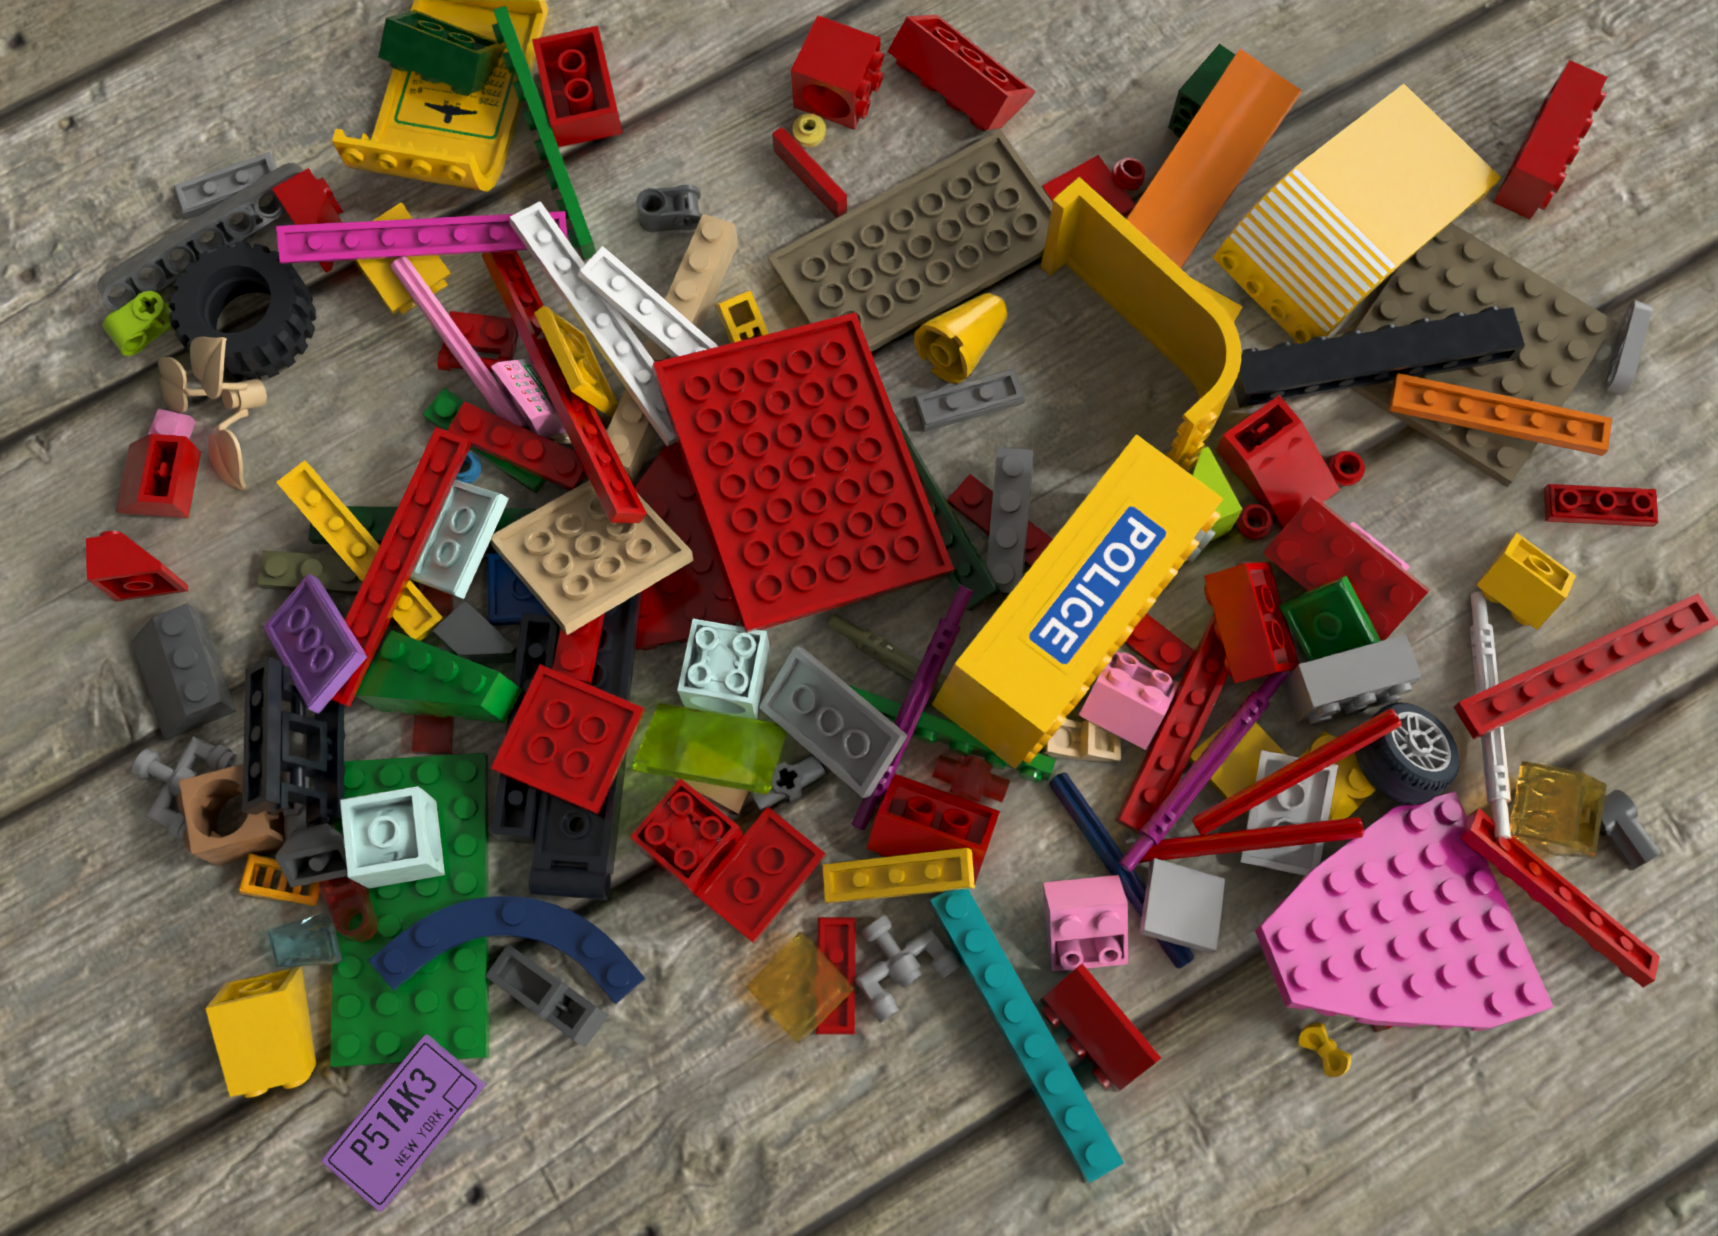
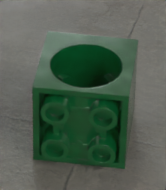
M1218 44L1178 90L1168 128L1178 138H1181L1236 55L1221 44Z

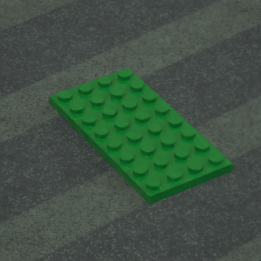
M486 753L344 761V799L419 786L436 800L445 875L375 888H367L348 878V876L334 879L330 1067L401 1064L426 1034L458 1060L489 1058V979L485 976L489 971V937L472 940L441 954L424 966L396 991L392 990L368 961L399 934L428 915L453 904L489 897L488 755ZM342 820L335 822V830L344 836Z

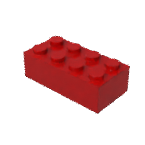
M1568 61L1545 97L1493 203L1530 220L1538 208L1546 209L1553 194L1558 192L1567 176L1564 172L1567 166H1570L1580 149V146H1578L1580 140L1585 137L1594 119H1591L1593 113L1597 112L1607 94L1602 91L1608 78L1607 76L1574 61Z
M1311 496L1263 552L1264 555L1308 591L1347 576L1381 641L1386 640L1430 590L1316 496Z

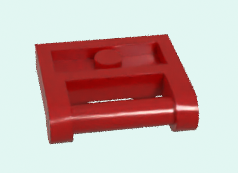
M449 311V316L475 352L500 354L497 359L479 357L491 373H494L491 366L497 362L513 360L518 331L512 318ZM443 341L442 349L439 351L437 359L438 369L443 371H451L452 368L463 369Z

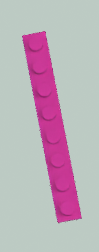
M565 211L548 212L567 238ZM514 214L276 226L281 264L399 258L402 256L417 257L525 251L528 249L510 225V216Z

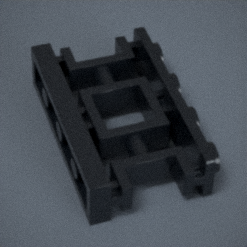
M271 657L246 669L242 812L257 815L267 811L268 815L274 816L287 810L288 801L306 805V823L314 824V826L326 823L331 825L342 820L340 800L344 799V706L330 700L319 714L315 712L314 719L306 717L307 706L296 686L290 685V667L282 666L281 660ZM281 700L290 703V712L281 711ZM289 730L307 735L306 759L289 755ZM280 770L290 773L289 783H280ZM305 777L314 778V790L305 788Z

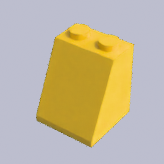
M401 202L373 221L413 218ZM438 255L407 257L434 295L449 286L446 280L450 278L451 273ZM398 258L352 260L392 315L398 311L405 315L418 306L392 271L391 264Z
M302 966L226 982L205 1009L229 1096L234 1097L244 1094L245 1098H251L265 1093L268 1088L283 1085V1088L290 1089L304 1084L316 1066V1058Z

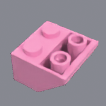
M1116 651L1111 661L1096 680L1079 716L1146 750L1165 716L1179 683L1172 680L1167 673L1153 670L1139 663L1134 656Z
M1119 875L1043 883L1044 917L1052 972L1074 970L1081 963L1086 968L1128 964V903Z

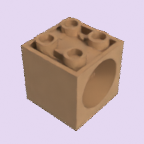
M243 764L179 780L181 793L177 794V803L181 814L185 816L187 829L183 832V839L186 849L192 855L216 866H222L248 859L249 854L263 855L278 851L286 842L284 840L283 812L274 816L268 815L267 811L257 815L248 814L245 822L237 831L225 837L218 834L217 818L221 808L233 797L243 794Z

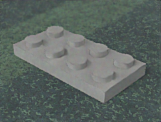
M803 647L793 648L759 705V708L861 797H869L908 737L905 732Z

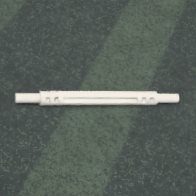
M1474 592L1470 595L1473 618L1470 635L1476 694L1499 684L1493 626L1488 623L1486 597L1482 592ZM1502 726L1481 736L1487 803L1491 804L1492 817L1495 824L1494 837L1495 839L1500 837L1510 839L1507 803L1511 802Z

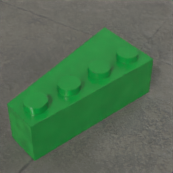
M391 630L362 680L355 696L380 712L391 713V710L411 715L426 713L433 714L435 717L448 718V716H459L466 720L505 723L523 690L498 671Z

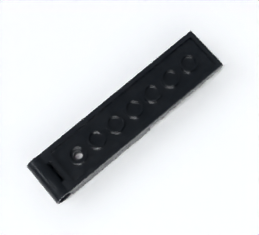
M642 591L605 612L591 686L627 701H630ZM627 752L598 815L541 791L532 866L529 874L530 894L598 900L608 899L611 890V874L614 872ZM583 820V828L575 832L574 826L576 822Z

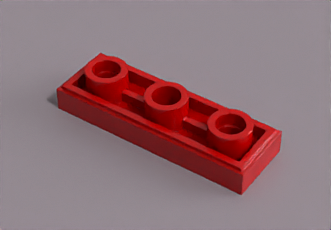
M1547 484L1544 487L1545 522L1654 527L1659 523L1656 489Z

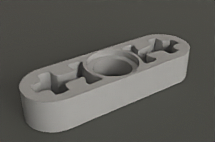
M1633 300L1629 304L1621 323L1604 387L1606 391L1621 396L1628 392L1638 366L1652 313V305Z

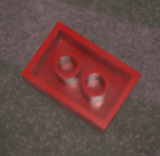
M598 25L532 39L549 120L558 148L623 134Z

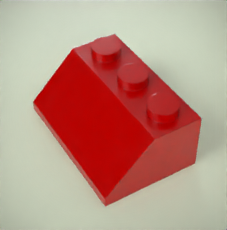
M1270 562L1243 563L1204 576L1206 582L1204 586L1205 598L1208 604L1213 606L1216 617L1214 621L1215 633L1221 642L1223 641L1227 655L1224 658L1225 668L1228 675L1233 677L1234 684L1263 678L1283 671L1294 670L1299 661L1288 623L1279 608L1282 602Z
M894 774L877 812L866 849L877 852L883 857L969 848L972 849L975 885L1000 811Z
M1083 963L1039 1000L1044 1006L1040 1009L1042 1015L1054 1028L1058 1025L1062 1027L1069 1036L1065 1040L1069 1048L1079 1059L1086 1056L1095 1067L1091 1074L1105 1090L1111 1087L1114 1092L1121 1091L1161 1059L1160 1055Z

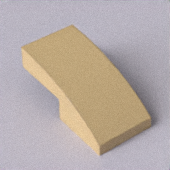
M1066 719L1044 746L1041 754L1083 761L1119 762L1121 761V737L1089 720L1079 722Z

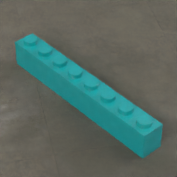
M969 889L945 891L931 899L929 903L931 911L953 950L960 958L959 960L1084 1183H1091L1124 1164Z

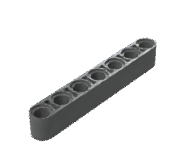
M286 163L104 273L99 278L97 285L105 306L112 311H117L144 291L158 292L175 282L178 277H183L185 275L183 269L190 262L195 264L200 259L198 255L206 250L209 253L217 250L216 246L226 243L231 247L235 245V242H240L287 213L272 188L304 171V169L295 163ZM263 195H273L272 202L269 205H258V201ZM237 212L244 213L241 222L237 224L228 223L232 214ZM203 232H214V236L210 241H199V236ZM173 250H185L181 259H168ZM144 268L155 269L154 274L150 278L142 279L138 277L139 272ZM115 286L125 288L124 293L118 297L108 296L109 290Z

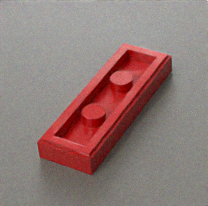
M780 127L772 133L773 150L836 218L846 214L847 194L784 128Z
M818 917L816 1035H855L856 917Z

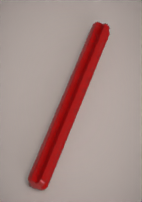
M1393 709L1382 712L1194 816L1192 822L1200 835L1207 834L1396 730L1402 725L1401 720Z
M1353 817L1163 839L1157 846L1152 845L1139 863L1150 862L1154 858L1163 861L1357 839L1363 837L1364 829L1361 818Z

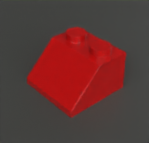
M309 168L272 188L294 225L342 223L338 215L342 214L343 210L335 199L333 192L325 179L321 177L316 180ZM334 261L319 262L325 273H328L332 270Z
M104 531L97 537L86 538L87 581L116 602L188 592V584L124 533Z

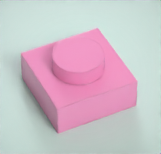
M157 409L148 435L187 436L190 439L196 421L189 415Z

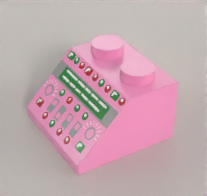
M531 358L497 362L491 366L501 388L533 433L547 439L553 434L566 433Z

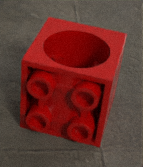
M817 15L791 68L793 107L855 130L860 118L865 119L868 115L872 92H878L883 82L884 73L880 71L884 59V53L880 52L881 37Z
M680 778L633 832L630 839L642 853L695 896L697 890L742 838L743 834L740 827Z

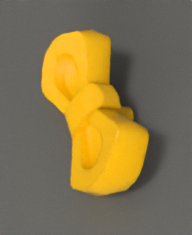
M1313 1022L1305 1025L1299 1034V1046L1314 1050L1322 1058L1324 1074L1327 1077H1339L1346 1074L1351 1065V1054L1337 1048L1336 1042L1331 1038L1329 1039L1323 1023Z

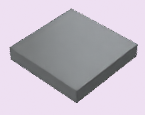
M1154 858L1149 862L1139 934L1205 953H1214L1217 951L1225 879Z

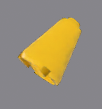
M984 293L924 322L914 333V344L922 361L928 358L934 366L930 371L940 379L952 384L961 383L971 375L1007 320V306L1001 297L991 293Z

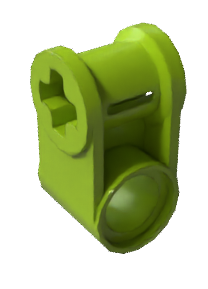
M144 291L119 310L109 314L104 319L102 327L122 355L132 356L141 352L148 344L173 328L169 318L170 313L173 311L157 292ZM145 301H148L151 304V306L149 307L145 303ZM161 318L164 323H161L158 319Z

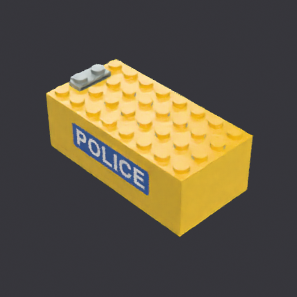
M1136 434L956 661L932 706L994 751L997 756L1014 769L1017 768L1022 760L1029 764L1058 731L1072 709L1083 698L1094 680L1105 669L1116 651L1127 640L1138 622L1145 616L1160 593L1177 574L1182 564L1186 560L1192 563L1216 534L1211 527L1221 516L1215 510L1223 498Z

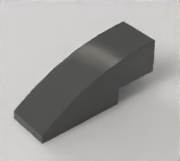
M509 944L485 975L538 1016L585 1048L608 1017L607 1013Z

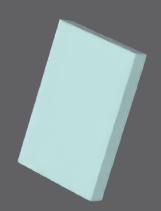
M455 480L410 579L464 599L509 498L500 493Z

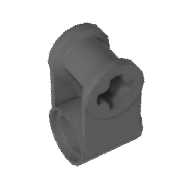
M684 184L677 187L643 190L639 193L636 200L641 227L648 232L696 229L702 217L698 205V200L701 197L700 189L694 185ZM651 208L659 209L657 212H647Z

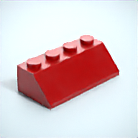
M937 14L907 16L887 51L896 58L895 62L900 68L908 72H914L921 78L920 83L931 91H938L946 98L945 102L948 106L957 111H963L971 117L970 122L982 131L1002 128L1036 92Z

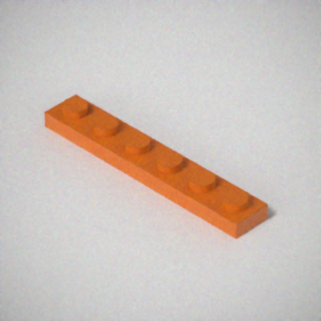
M1397 373L1394 378L1389 411L1600 456H1603L1609 448L1612 418L1400 373Z

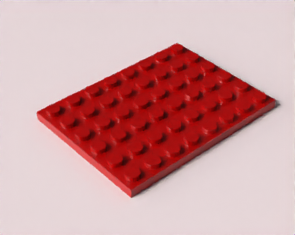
M856 312L653 363L652 371L738 616L746 633L753 630H764L944 577L954 571Z

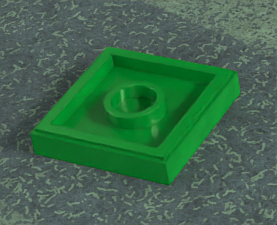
M1347 576L1293 597L1279 605L1308 662L1381 642Z

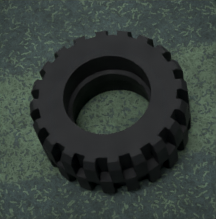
M235 242L234 247H229L226 243L216 246L217 250L209 253L206 250L198 255L200 259L195 264L190 262L183 269L185 275L183 278L178 277L173 286L176 294H171L169 299V308L173 311L170 313L169 318L178 340L190 353L191 342L194 338L202 336L227 338L223 377L225 376L228 381L241 382L243 377L247 380H261V376L266 374L271 378L280 374L278 369L283 366L291 367L296 362L294 357L298 353L304 354L309 346L305 340L306 338L311 339L313 337L315 326L311 321L316 319V308L312 304V295L291 263L281 264L279 252L270 251L268 246L262 244H254L252 248L248 242ZM254 292L271 295L268 310L257 324L237 333L217 331L219 316L225 306L233 299Z

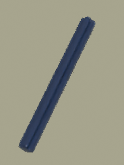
M1065 772L1058 774L1051 779L1049 786L1112 876L1119 875L1126 897L1142 918L1146 891L1145 884L1134 869L1132 872H1128L1121 867L1119 862L1124 857V854L1068 774ZM1156 938L1176 968H1183L1193 961L1194 954L1190 948Z

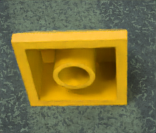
M1516 532L1483 573L1477 586L1481 588L1482 594L1489 601L1496 604L1501 603L1511 611V615L1519 623L1525 626L1531 625L1538 630L1567 598L1576 575Z

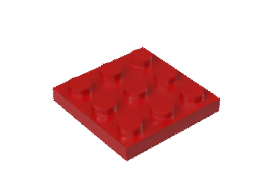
M540 664L491 769L598 815L645 713V709Z

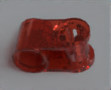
M348 876L320 881V891L328 906L336 931L356 942H364L372 938L377 932L378 918L369 895V888L348 878ZM362 913V924L356 930L350 931V919L354 915Z

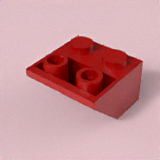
M149 434L129 444L116 511L123 514L189 518L201 451L187 436Z

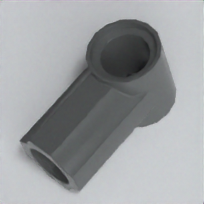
M1614 790L1584 809V818L1589 827L1598 836L1608 840L1629 871L1646 864L1661 853L1636 819L1638 817L1637 808L1630 797L1623 791Z

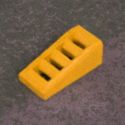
M248 855L239 888L240 894L317 906L323 881L311 883L307 896L300 895L302 886L294 887L292 893L285 892L288 880L282 871L277 890L270 889L274 871H282L277 860L259 855ZM260 867L267 868L262 887L255 886Z

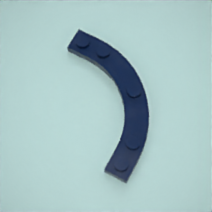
M516 896L472 899L438 910L414 923L368 960L392 990L396 991L424 966L452 948L484 937H517L546 943L568 955L581 965L615 1005L645 980V977L607 934L590 921L558 905Z

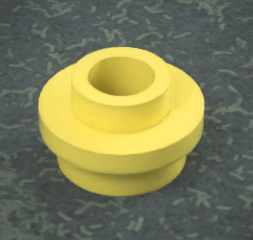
M815 114L801 115L793 123V136L804 147L817 146L826 135L825 122ZM814 127L811 131H807L804 128Z

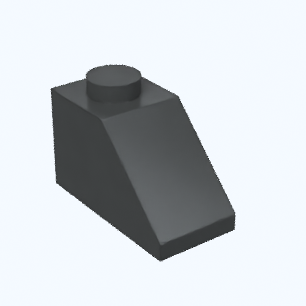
M466 600L433 630L441 640L437 644L439 649L477 664L515 663L517 649Z
M327 823L294 830L275 855L291 888L348 876L344 836Z

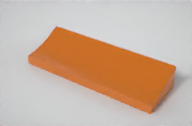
M1240 48L1126 220L1182 269L1302 93V90Z

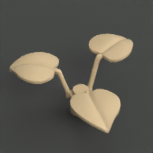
M197 337L191 342L190 360L193 373L201 381L203 389L187 388V376L183 366L172 357H162L158 360L161 393L169 410L180 414L187 411V396L207 395L209 398L215 399L222 395L225 407L233 409L236 413L217 425V433L209 434V458L213 469L222 481L235 489L246 490L248 488L243 480V461L240 445L235 435L226 428L238 419L247 417V409L264 406L267 401L266 390L259 379L223 383L227 338Z

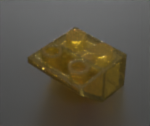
M1521 761L1519 776L1516 781L1513 812L1510 816V835L1554 856L1595 858L1607 784L1582 772Z

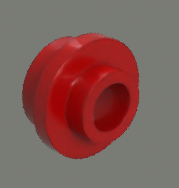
M1126 157L1118 161L1112 168L1114 181L1123 189L1137 190L1144 183L1145 168L1135 158Z
M1342 451L1332 457L1328 464V469L1337 484L1352 486L1362 479L1365 465L1357 453ZM1340 466L1349 467L1351 474L1343 473L1340 470Z
M1250 504L1243 507L1236 520L1239 532L1244 537L1252 540L1262 539L1267 536L1273 526V518L1268 509L1258 504ZM1248 519H1256L1260 527H1251Z

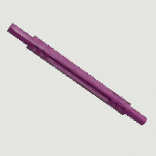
M959 586L945 619L940 618L937 629L932 636V640L927 647V651L897 714L894 724L905 732L908 737L869 797H863L851 823L858 829H866L879 798H884L933 687L960 632L961 627L958 625L974 592L964 586Z
M1287 671L1269 675L1257 691H1251L1238 710L1235 711L1168 797L1140 829L1139 833L1141 836L1120 860L1119 864L1128 872H1132L1152 845L1157 846L1161 842L1162 838L1169 832L1170 828L1177 822L1178 818L1246 733L1253 727L1262 713L1269 707L1270 702L1268 700L1288 677Z

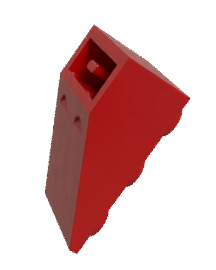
M1280 395L1223 434L1216 449L1217 453L1259 503L1268 509L1272 518L1281 529L1288 524L1311 496H1316L1324 503L1340 491L1303 422Z

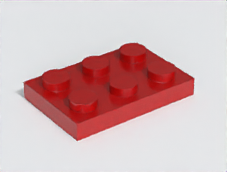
M767 806L697 890L695 896L750 942L755 944L826 857V853Z

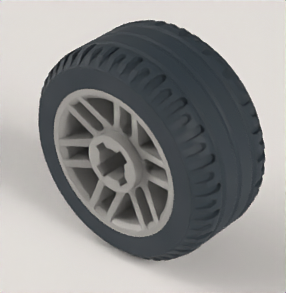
M1403 702L1386 705L1370 719L1388 709H1393L1400 718L1402 725L1357 750L1355 753L1359 767L1371 785L1386 797L1406 805H1420L1429 802L1451 785L1458 775L1460 757L1455 740L1446 726L1427 710Z

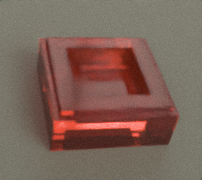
M414 715L412 752L414 754H452L454 718L452 716L443 718L435 717L434 715Z

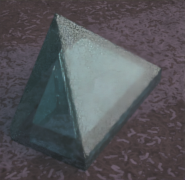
M327 913L272 928L268 931L276 967L338 964L342 961L334 924Z

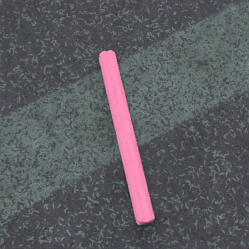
M402 256L392 262V271L496 415L524 428L526 426L524 418L406 256Z

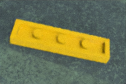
M969 848L823 864L825 903L829 904L975 888L972 849Z

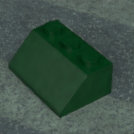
M411 10L385 19L378 58L390 62L389 66L396 70H411L419 73L420 78L430 83L442 82L450 85L451 90L455 93L471 95V93L485 87L504 52L505 44L498 45L497 41L417 10Z

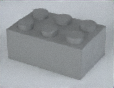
M1402 635L1298 664L1282 684L1296 723L1309 721L1310 726H1315L1331 720V715L1344 711L1345 716H1351L1367 709L1366 705L1379 701L1380 706L1396 703L1402 700L1401 695L1412 691L1411 686L1422 676L1407 636Z

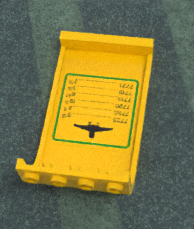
M414 0L411 10H417L497 41L491 26L497 23L493 10L506 6L530 72L535 60L532 39L541 37L548 14L546 0ZM506 45L503 53L508 52ZM501 56L483 89L471 93V95H461L453 92L451 86L445 83H430L422 80L419 73L411 70L399 71L393 68L371 139L369 140L365 133L362 134L361 139L346 137L342 129L335 128L332 142L344 164L351 169L488 192L496 185L504 169L523 103L519 102L513 86V82L518 81L515 72L508 73L503 56Z

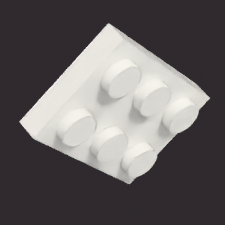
M1261 750L1256 782L1296 761L1299 757ZM1332 764L1250 809L1247 830L1327 821L1338 765ZM1324 842L1242 851L1241 862L1305 876L1320 864Z

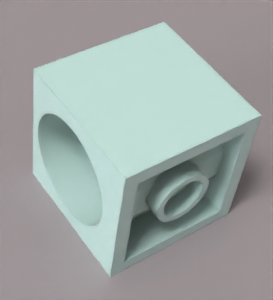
M693 619L677 690L686 709L757 721L771 652L767 631L753 630L746 633L744 627Z
M419 786L340 800L348 878L367 888H375L445 875L437 803L435 799Z

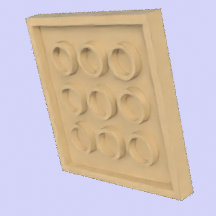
M589 480L492 535L490 540L492 547L567 635L694 561L691 549L638 493L637 495L647 513L641 523H610Z

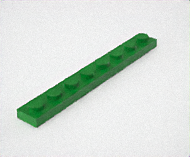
M503 6L494 9L497 23L491 26L498 45L503 43L506 45L508 52L502 53L508 73L515 72L518 81L513 82V86L519 102L526 101L529 110L523 113L530 132L534 130L538 132L540 139L534 141L540 160L547 159L551 169L546 170L545 173L551 190L558 189L562 199L556 200L559 212L565 211L566 219H570L573 229L567 230L569 239L575 250L581 249L584 260L590 259L595 255L596 249L507 7Z

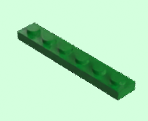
M848 685L894 723L902 704ZM922 712L913 731V737L927 744H934L935 740L947 744L951 752L960 756L969 757L970 753L983 757L985 758L983 761L985 764L996 769L1004 770L1006 766L1013 768L997 756L994 751L956 723ZM1038 753L1029 764L1022 760L1016 770H1019V776L1026 780L1040 782L1041 779L1048 781L1056 759Z

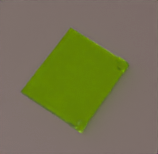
M658 703L640 748L635 754L632 762V771L769 795L787 732L777 723Z

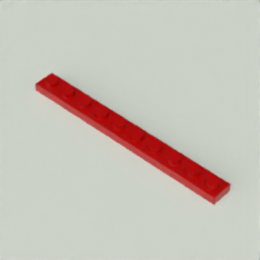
M518 252L483 253L482 258L610 523H641L647 513L594 406L571 391L537 320L535 312L544 305Z

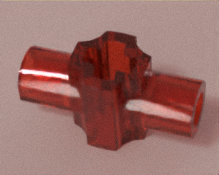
M940 754L932 774L933 778L952 784L949 792L975 802H980L981 797L984 796L1002 803L1010 784V780L990 773L992 765L974 756L962 755L961 760L957 761Z

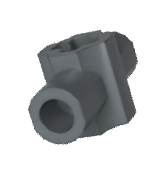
M812 754L793 766L785 762L773 768L774 774L772 778L749 791L760 811H763L767 806L770 807L782 799H786L789 802L799 799L802 796V788L826 775V772L819 759ZM786 775L789 776L790 780L796 777L793 780L794 787L787 790L785 785L780 788L782 785L781 778Z

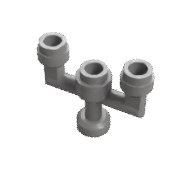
M192 736L178 760L175 770L160 763L159 753L150 748L143 750L134 761L132 766L133 775L141 779L154 776L167 783L165 788H162L146 818L166 827L171 836L183 839V832L187 829L185 816L181 812L176 813L168 809L175 796L177 797V794L181 793L179 780L200 775L191 770L197 758L204 760L208 768L213 771L235 766L237 755L232 753L231 749L223 745L215 747L196 736Z
M886 915L871 923L861 932L866 941L873 942L876 940L888 958L886 962L880 961L854 979L869 1001V1011L880 1023L890 1018L899 1009L895 1004L896 1001L893 996L884 992L878 981L890 975L895 984L900 983L903 988L922 976L919 971L921 966L915 958L916 955L926 949L933 958L932 967L937 974L940 973L943 979L949 977L962 967L956 952L944 945L932 926L906 943L905 949L902 951L888 932L891 929L892 923Z

